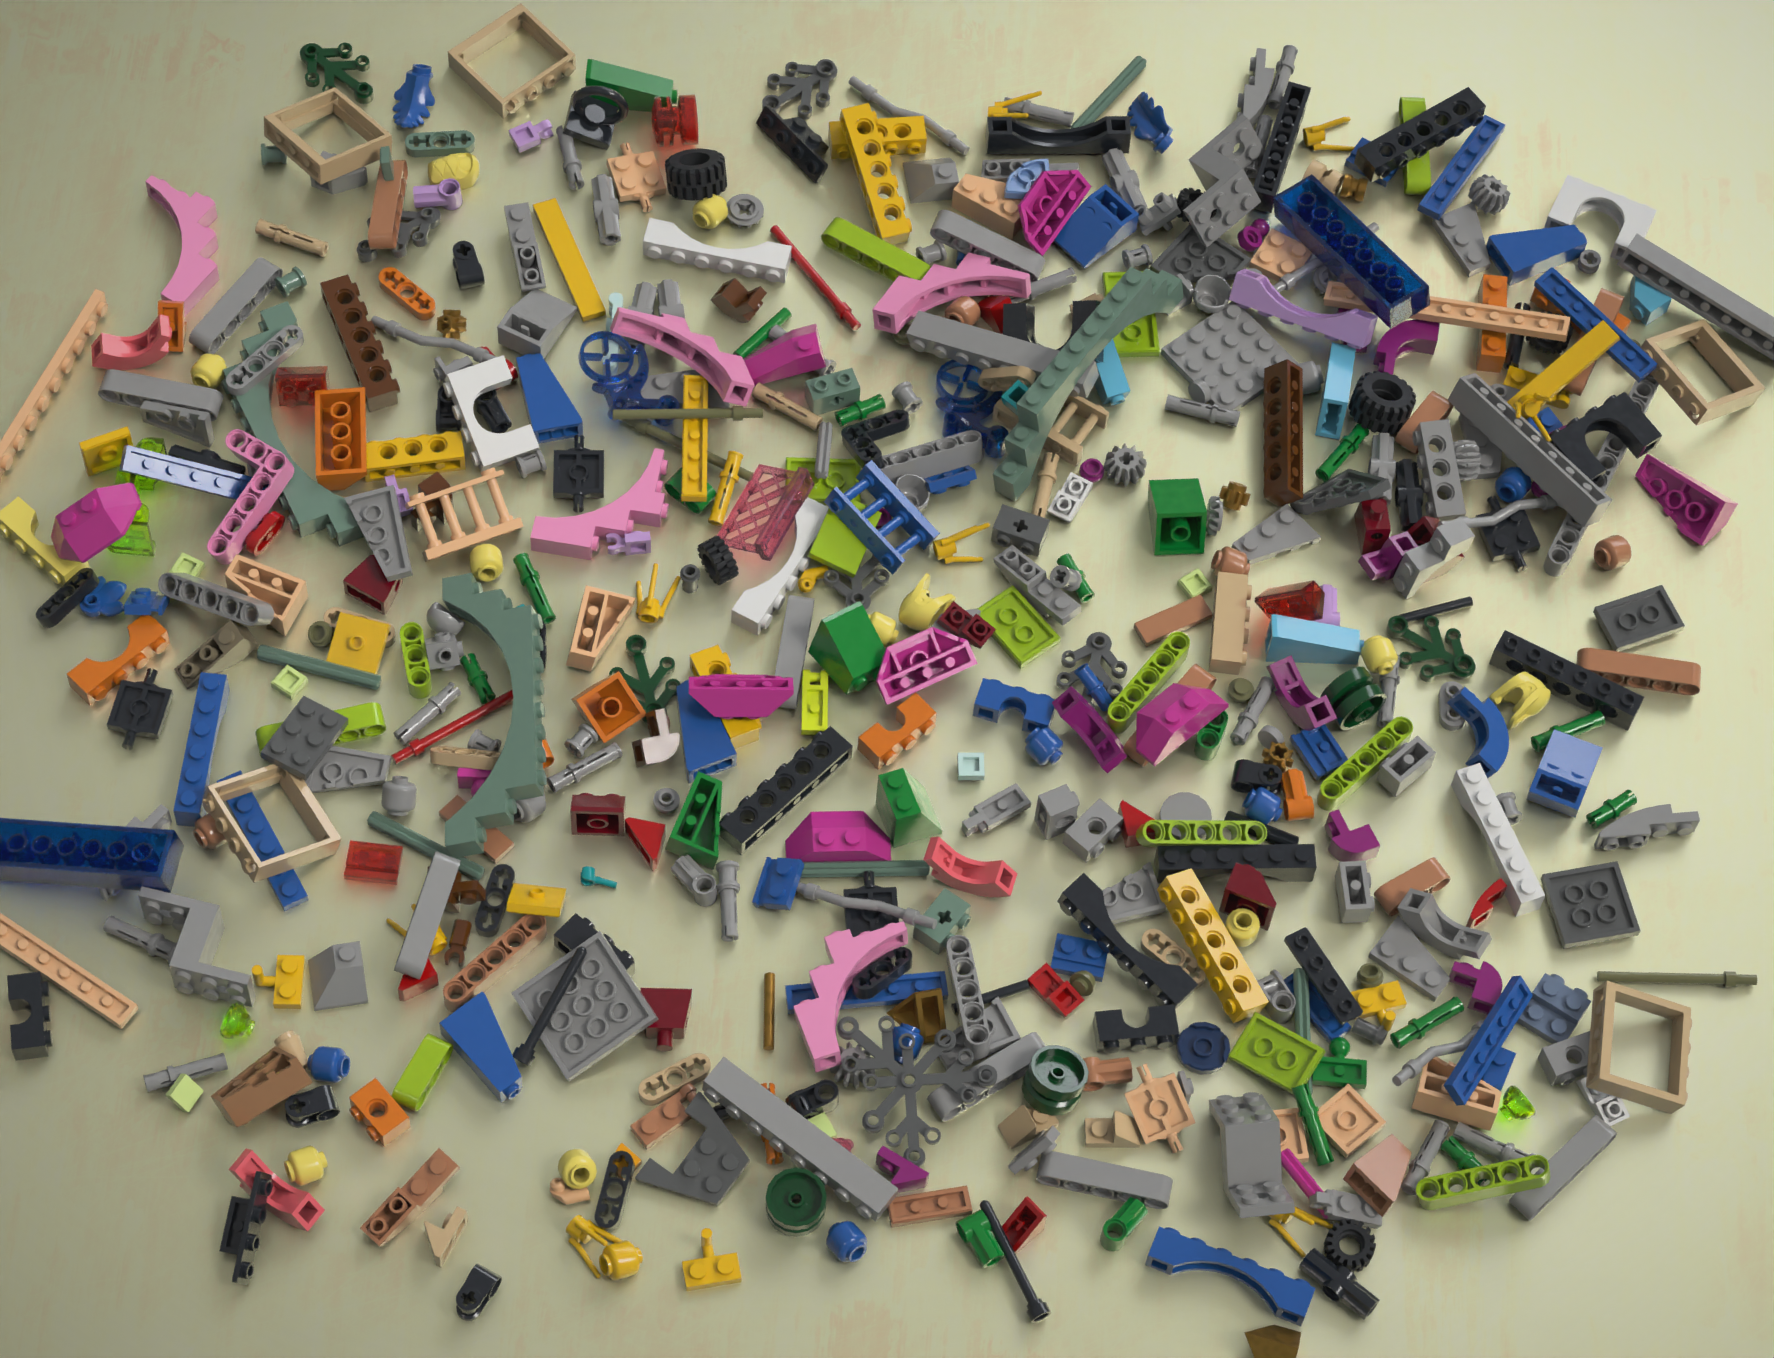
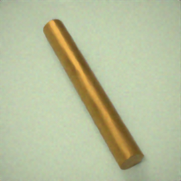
M768 972L764 974L763 1049L771 1051L774 1050L775 974Z

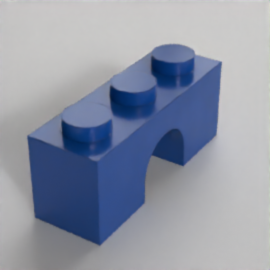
M983 678L974 703L973 716L997 723L1003 711L1014 709L1019 711L1024 717L1022 731L1031 733L1037 727L1040 729L1050 728L1055 714V707L1052 704L1055 699L1046 694L1029 692L1023 687H1012L1003 684L996 679L989 680Z

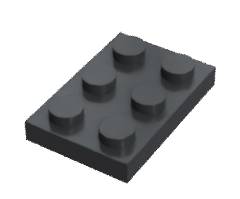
M1663 585L1596 606L1593 611L1613 650L1617 652L1683 631L1685 627Z
M303 696L262 749L261 758L307 780L347 727L348 718Z

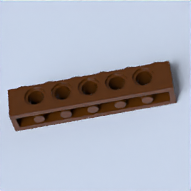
M348 274L321 282L323 301L359 387H365L366 405L369 412L398 404L397 393H400L399 384L396 378L392 379L390 376L392 373L390 362L388 359H383L382 354H384L382 343L380 340H375V327L372 320L367 321L368 311L364 301L360 302L358 299L360 292L356 282L352 283Z
M1288 359L1264 368L1263 493L1266 500L1278 507L1303 499V369Z

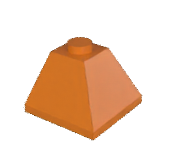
M619 671L593 684L571 699L583 719L597 733L603 743H606L646 716L645 710Z

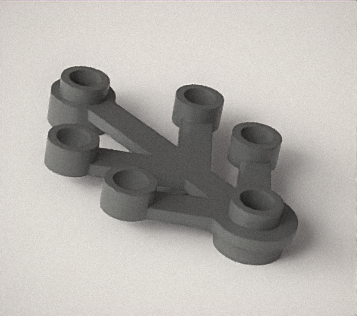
M829 59L820 60L815 66L797 64L796 62L787 63L785 67L786 76L770 74L767 78V86L772 90H777L781 86H790L792 88L780 96H765L762 100V110L765 106L769 105L779 113L781 106L802 93L801 104L798 106V116L804 120L809 119L812 116V107L810 105L812 86L820 81V92L816 94V105L821 108L827 107L830 104V95L828 93L829 81L834 80L837 76L836 65ZM799 73H801V74H809V75H810V76L807 77V78H798V77H797V76L799 75Z
M426 207L419 212L402 211L401 219L412 221L400 223L397 246L395 249H391L395 258H402L407 254L406 248L412 231L419 227V231L412 235L413 244L416 247L425 246L428 243L427 236L429 230L436 228L440 223V211L433 207ZM370 218L367 220L368 229L370 224ZM368 240L359 242L357 247L359 260L371 262L376 259L377 250L370 249Z
M872 554V557L861 568L859 565L854 578L839 572L851 582L852 589L839 581L837 570H827L824 574L823 582L826 586L832 587L846 598V607L856 603L854 599H860L867 611L871 604L870 597L881 586L888 584L890 575L887 570L878 569L874 574V580L862 590V581L878 565H881L880 561ZM832 576L835 580L831 581L827 577ZM878 576H884L886 579L880 580Z
M1095 632L1088 636L1085 646L1076 651H1065L1062 654L1061 663L1066 668H1072L1076 665L1077 661L1091 655L1090 662L1088 663L1090 669L1098 680L1104 682L1103 687L1114 700L1123 688L1120 684L1113 683L1101 667V657L1111 667L1112 675L1118 679L1126 676L1127 665L1123 661H1118L1110 651L1112 646L1110 637L1105 633ZM1098 641V642H1102L1103 644H1102V645H1097L1095 642ZM1071 657L1073 661H1067L1065 658ZM1119 667L1122 668L1124 671L1118 672L1115 670V668ZM1074 671L1070 673L1062 672L1057 676L1056 684L1060 689L1067 690L1080 679L1074 674ZM1067 679L1069 682L1062 683L1060 680ZM1084 687L1082 696L1095 709L1094 704L1091 702L1092 696L1086 694L1085 691L1087 689ZM1116 689L1119 693L1113 694L1110 690Z

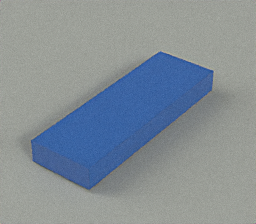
M1292 973L1290 976L1284 979V982L1290 990V992L1294 995V982ZM1309 979L1310 1023L1330 1044L1334 1038L1343 1037L1350 1032L1352 1026L1348 1022L1343 1025L1339 1024Z

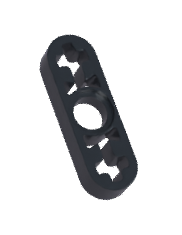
M83 568L79 570L37 610L36 618L44 628L56 626L84 600L85 596L98 586L99 578L93 569Z
M500 864L493 868L485 889L486 901H481L475 918V928L482 937L488 938L497 934L506 911L507 901L515 883V872L507 864ZM507 874L501 889L499 888V877ZM493 895H498L503 899L502 903L498 906H492L487 901ZM489 912L492 914V925H488L487 928H484L483 923H486Z
M899 947L889 951L856 975L852 981L853 995L864 1000L873 998L912 968L911 950L906 947ZM887 971L889 973L886 975H878L876 972Z
M617 1151L611 1155L594 1216L595 1221L605 1231H613L620 1225L631 1185L635 1162L626 1151ZM622 1158H625L628 1167H623L621 1171V1177L626 1178L625 1181L617 1178L618 1167L615 1165L616 1162H621ZM613 1184L622 1186V1193L617 1198H611L607 1195L608 1188ZM605 1201L612 1204L611 1214L615 1217L614 1220H609L608 1224H605V1221L601 1218L602 1215H607L609 1210L608 1204H604Z

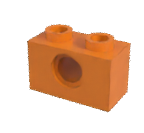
M376 1078L349 1097L351 1105L349 1111L357 1122L363 1121L367 1126L366 1132L374 1142L379 1140L385 1147L411 1128L409 1116ZM375 1111L384 1112L381 1117L371 1116Z

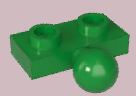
M1343 1037L1334 1038L1329 1044V1052L1333 1057H1322L1312 1074V1085L1345 1087L1349 1084L1352 1088L1365 1089L1367 1085V1060L1345 1058L1350 1052L1349 1042Z

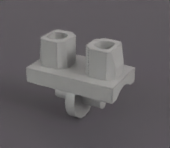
M1161 192L1154 197V206L1148 209L1146 206L1141 205L1135 209L1139 213L1138 221L1141 231L1145 236L1162 226L1168 231L1173 228L1171 220L1181 213L1177 205V199L1173 194L1167 196Z

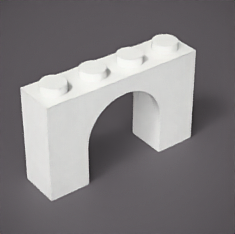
M1567 175L1547 217L1544 228L1572 225L1576 217L1588 211L1605 213L1613 218L1619 227L1620 233L1610 257L1620 260L1636 234L1644 238L1646 237L1657 210L1628 199L1625 196L1605 190L1602 187L1585 182L1580 178Z
M504 355L449 373L446 376L445 383H443L447 397H452L454 416L456 420L461 421L464 428L461 429L462 437L465 443L470 444L473 451L470 452L471 460L475 467H479L480 472L515 461L517 456L522 458L534 454L539 449V444L531 424L506 433H492L482 428L474 416L473 404L481 394L509 385L512 380V375Z

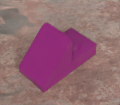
M882 1145L876 1156V1165H878V1168L883 1173L894 1175L890 1183L898 1188L897 1194L926 1187L929 1179L927 1171Z

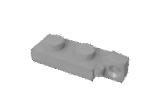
M1015 783L974 806V809L969 813L970 818L962 821L961 830L966 837L978 830L981 833L989 831L1030 808L1031 802L1018 784Z
M1327 1189L1325 1192L1317 1191L1309 1197V1207L1324 1210V1214L1328 1216V1219L1336 1221L1346 1219L1347 1223H1349L1350 1219H1355V1224L1359 1225L1361 1221L1364 1223V1227L1374 1229L1382 1226V1216L1360 1195Z

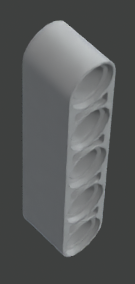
M940 210L930 230V235L935 240L966 255L969 252L990 257L991 265L1029 273L1031 283L1039 279L1045 264V259L1040 254L949 210Z
M262 257L256 259L195 326L189 336V342L207 354H215L276 286L274 279L278 276L281 278L283 270Z
M109 369L105 372L98 391V395L108 402L138 408L141 407L144 400L208 412L210 413L211 421L217 419L224 398L221 392L212 388L115 369Z
M973 430L965 431L882 456L883 466L880 470L895 485L897 478L904 474H915L924 479L980 462L984 458L981 433Z
M164 573L159 578L158 587L165 596L244 625L264 626L270 624L274 618V610L267 602L190 574Z
M789 595L775 676L783 678L792 677L794 694L779 707L796 709L813 615L814 598Z
M435 851L394 971L420 980L461 860Z
M955 935L947 941L949 975L965 1049H970L973 1052L974 1059H981L989 1053V1027L971 944L965 936Z
M1032 1032L967 1070L977 1071L982 1065H991L997 1071V1081L990 1088H982L977 1082L963 1083L966 1087H973L977 1092V1098L972 1104L963 1103L960 1096L946 1084L935 1089L928 1096L927 1100L943 1122L948 1121L1024 1076L1032 1056L1038 1049L1046 1045L1037 1032ZM984 1071L981 1074L985 1080L992 1077L989 1071ZM966 1091L963 1096L965 1099L971 1100L974 1094L971 1091Z
M1598 1115L1594 1116L1548 1160L1550 1168L1549 1182L1540 1188L1517 1192L1511 1197L1509 1202L1529 1221L1532 1220L1617 1136V1132ZM1540 1168L1534 1175L1542 1174L1544 1169Z
M1051 1151L1046 1156L1041 1153L1036 1177L1039 1183L1047 1186L1126 1202L1130 1197L1137 1198L1145 1207L1154 1209H1166L1168 1207L1173 1180L1163 1174Z

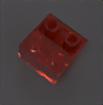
M328 366L277 367L275 382L279 406H315V391L330 390Z
M1312 580L1268 588L1255 597V603L1269 619L1272 614L1313 621L1323 619L1325 592Z

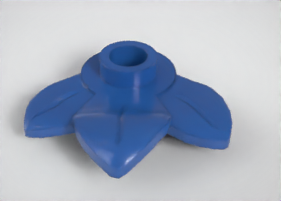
M99 576L98 586L80 602L81 611L89 617H97L101 614L115 616L122 613L124 605L119 600L125 594L127 585L120 581H109L106 583L105 578Z

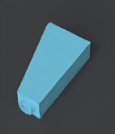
M1112 339L1104 348L1103 362L1096 363L1099 376L1094 386L1103 405L1111 403V405L1120 404L1125 401L1130 393V388Z
M1332 342L1315 432L1317 436L1340 439L1349 401L1356 352L1355 348L1348 345Z
M1272 614L1265 637L1266 662H1277L1291 655L1295 663L1357 665L1361 649L1364 646V640H1360V630Z

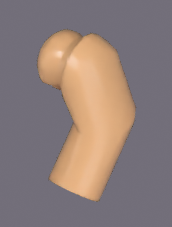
M554 1178L550 1182V1193L563 1204L569 1205L590 1200L587 1187L572 1190L565 1185L562 1178Z

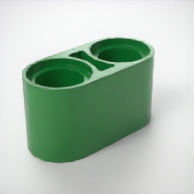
M682 467L664 484L666 491L671 497L696 514H700L716 496L714 488L707 483V502L681 501Z
M1225 710L1199 730L1194 747L1195 755L1199 759L1208 761L1216 756L1228 722V714ZM1211 722H1217L1220 725H1213ZM1202 743H1209L1212 746H1205Z

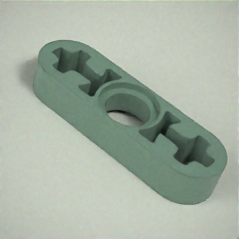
M466 130L412 133L405 139V148L407 154L411 157H435L457 153H472L475 149V138L471 132ZM438 140H443L447 143L441 148L434 146V143ZM465 140L467 142L466 145H462V141ZM414 143H418V147H414Z

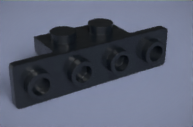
M765 106L756 124L814 183H819L828 168V164L819 155H825L829 146L802 118L783 119L771 106Z
M1304 927L1286 936L1284 942L1339 1024L1343 1025L1361 1016L1363 1010L1309 930Z
M256 1171L250 1199L231 1196L219 1250L224 1253L237 1255L232 1282L242 1285H248L254 1273V1256L260 1246L259 1233L261 1224L266 1219L267 1212L265 1206L267 1197L271 1194L273 1187L272 1175Z

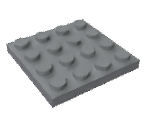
M1233 301L1228 303L1223 310L1213 313L1161 349V355L1189 383L1197 379L1207 383L1211 390V399L1208 401L1210 405L1215 403L1219 404V407L1235 411L1264 393V368L1286 359L1299 364L1244 308H1240Z
M600 931L512 992L513 997L534 1027L575 951L581 946L586 948L587 954L540 1037L569 1082L658 1020L647 1000Z

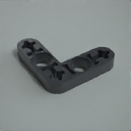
M894 410L849 425L841 431L843 445L861 468L872 460L880 469L883 466L882 453L873 441L907 430L910 427L909 414L905 410Z

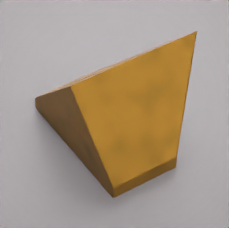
M941 988L915 992L886 1013L899 1025L904 1023L918 1028L920 1035L924 1038L923 1044L934 1042L935 1035L940 1030L946 1029ZM945 1035V1036H942V1037L940 1038V1041L943 1040V1039H944L945 1037H947V1036H946V1035Z
M1275 1324L1244 1332L1254 1358H1296L1301 1332Z

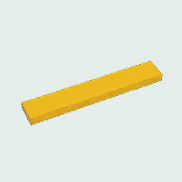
M556 198L533 204V211L576 307H578L582 321L585 322L606 315L605 307Z
M1602 320L1507 401V403L1516 410L1514 403L1518 402L1519 398L1525 394L1534 395L1537 392L1542 396L1552 398L1617 343L1620 337ZM1539 401V403H1540V408H1541L1546 402H1544V401ZM1521 412V416H1522L1523 418H1525V419H1528V418H1529V417H1526L1525 415H1523V413Z
M683 375V409H708V381L702 375ZM683 419L681 501L707 502L708 419Z

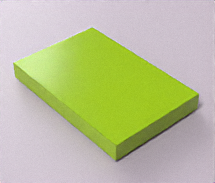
M786 457L785 504L802 505L806 498L809 497L823 505H827L824 501L835 487H838L842 493H845L859 482L856 476L861 471L860 465L855 459L830 458L828 477L826 479H818L815 477L816 458ZM860 494L853 499L860 502Z
M854 499L851 500L860 512L867 507V505ZM828 508L808 557L854 578L867 547ZM877 511L867 520L876 528L882 513Z
M1013 585L977 608L981 611L980 617L996 629L991 635L993 639L1020 669L1060 643V636Z
M1255 1012L1228 1058L1293 1094L1291 1088L1308 1082L1324 1056L1325 1049Z

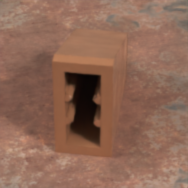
M1391 1134L1354 1162L1343 1180L1383 1217L1397 1199L1412 1152Z

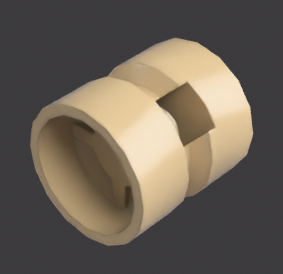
M1313 160L1302 178L1300 187L1311 193L1317 191L1319 197L1331 202L1337 195L1345 175L1333 168L1327 170L1325 164Z

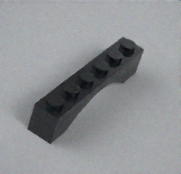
M1105 116L1085 126L1058 130L1029 126L1012 117H987L986 149L987 154L1107 153L1114 148L1122 150L1123 153H1129L1131 140L1130 117Z
M1315 845L1157 846L1154 858L1155 876L1157 882L1162 883L1167 876L1191 868L1197 878L1231 874L1237 862L1239 864L1251 865L1257 871H1260L1262 875L1278 878L1285 882H1312L1317 868Z
M1085 873L1079 876L1062 892L1057 901L1060 904L1061 910L1066 915L1072 916L1079 923V927L1083 932L1088 935L1091 934L1098 941L1099 947L1104 952L1110 953L1117 960V964L1122 970L1130 972L1136 978L1137 984L1143 990H1148L1155 997V1001L1159 1006L1175 1004L1176 1009L1194 992L1198 983L1179 965L1166 964L1151 959L1126 942L1109 918L1104 903L1103 891Z

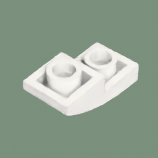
M1071 472L1062 489L1058 490L1047 512L1070 523L1091 491L1093 482Z
M1587 1076L1576 1081L1595 1115H1598L1609 1126L1630 1117L1621 1098L1587 1088Z

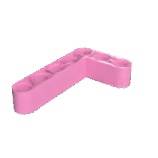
M240 429L230 431L226 436L225 443L238 459L256 468L257 471L207 543L208 552L222 565L230 564L235 555H239L246 545L245 539L247 535L257 529L264 515L268 513L294 474L293 464L282 452ZM240 442H243L241 446L237 447ZM260 453H263L260 458H257ZM280 464H283L280 469L276 470ZM269 484L265 490H262L265 485ZM255 505L252 510L247 511L250 506ZM237 526H240L237 531L233 532ZM226 546L223 552L218 553L222 547Z

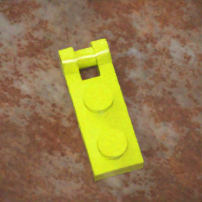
M803 669L801 735H816L819 731L824 732L828 727V673L825 670L810 672V669ZM810 682H818L820 685H810Z

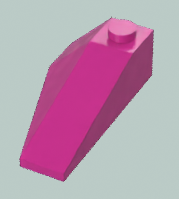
M816 324L793 329L743 359L755 386L758 383L765 384L826 367Z
M1646 454L1635 474L1651 496L1655 497L1661 504L1664 512L1678 525L1677 528L1680 532L1702 546L1727 525L1738 503L1717 490L1650 454Z

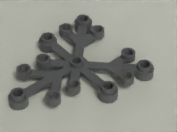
M883 1016L878 1022L879 1030L882 1032L883 1050L859 1030V1024L855 1018L843 1017L837 1025L839 1036L845 1040L853 1039L874 1057L857 1059L854 1056H847L842 1062L843 1070L846 1073L852 1074L858 1070L888 1069L895 1075L877 1077L875 1074L870 1073L864 1076L863 1087L867 1091H875L877 1088L896 1087L876 1110H870L864 1114L862 1119L864 1129L872 1134L880 1132L884 1127V1117L905 1095L906 1117L896 1129L887 1132L886 1143L890 1147H898L902 1142V1138L907 1133L908 1148L905 1150L903 1158L921 1168L925 1163V1152L919 1147L918 1132L924 1136L925 1141L930 1145H935L940 1141L941 1133L937 1128L930 1127L917 1116L916 1092L923 1085L946 1084L960 1096L963 1103L972 1104L977 1098V1092L973 1087H966L963 1083L977 1082L982 1088H990L997 1081L996 1069L991 1065H982L977 1071L961 1072L974 1061L973 1052L970 1049H962L958 1053V1059L945 1073L923 1074L942 1052L948 1053L955 1048L956 1036L948 1029L940 1030L935 1035L934 1045L915 1066L913 1060L915 1038L909 1033L902 1034L899 1038V1046L902 1049L903 1058L902 1067L894 1060L892 1031L894 1030L895 1022L892 1017ZM883 1021H890L892 1026L889 1029H884L881 1026ZM845 1023H851L853 1025V1029L851 1031H845L843 1029V1025ZM946 1035L950 1037L951 1041L948 1044H943L940 1038ZM910 1038L912 1044L906 1047L902 1044V1040ZM968 1053L971 1056L970 1061H962L961 1055ZM847 1061H854L856 1066L853 1069L846 1068L845 1064ZM984 1071H989L992 1077L985 1080L981 1074ZM905 1077H914V1083L906 1084L904 1081ZM869 1078L875 1079V1086H867L866 1080ZM966 1091H971L974 1094L971 1100L964 1098L963 1094ZM871 1116L878 1118L879 1121L876 1125L869 1124L868 1119ZM929 1132H936L938 1138L931 1141L927 1135ZM891 1134L898 1135V1142L891 1143L888 1139ZM917 1152L920 1158L917 1161H912L909 1158L910 1153Z

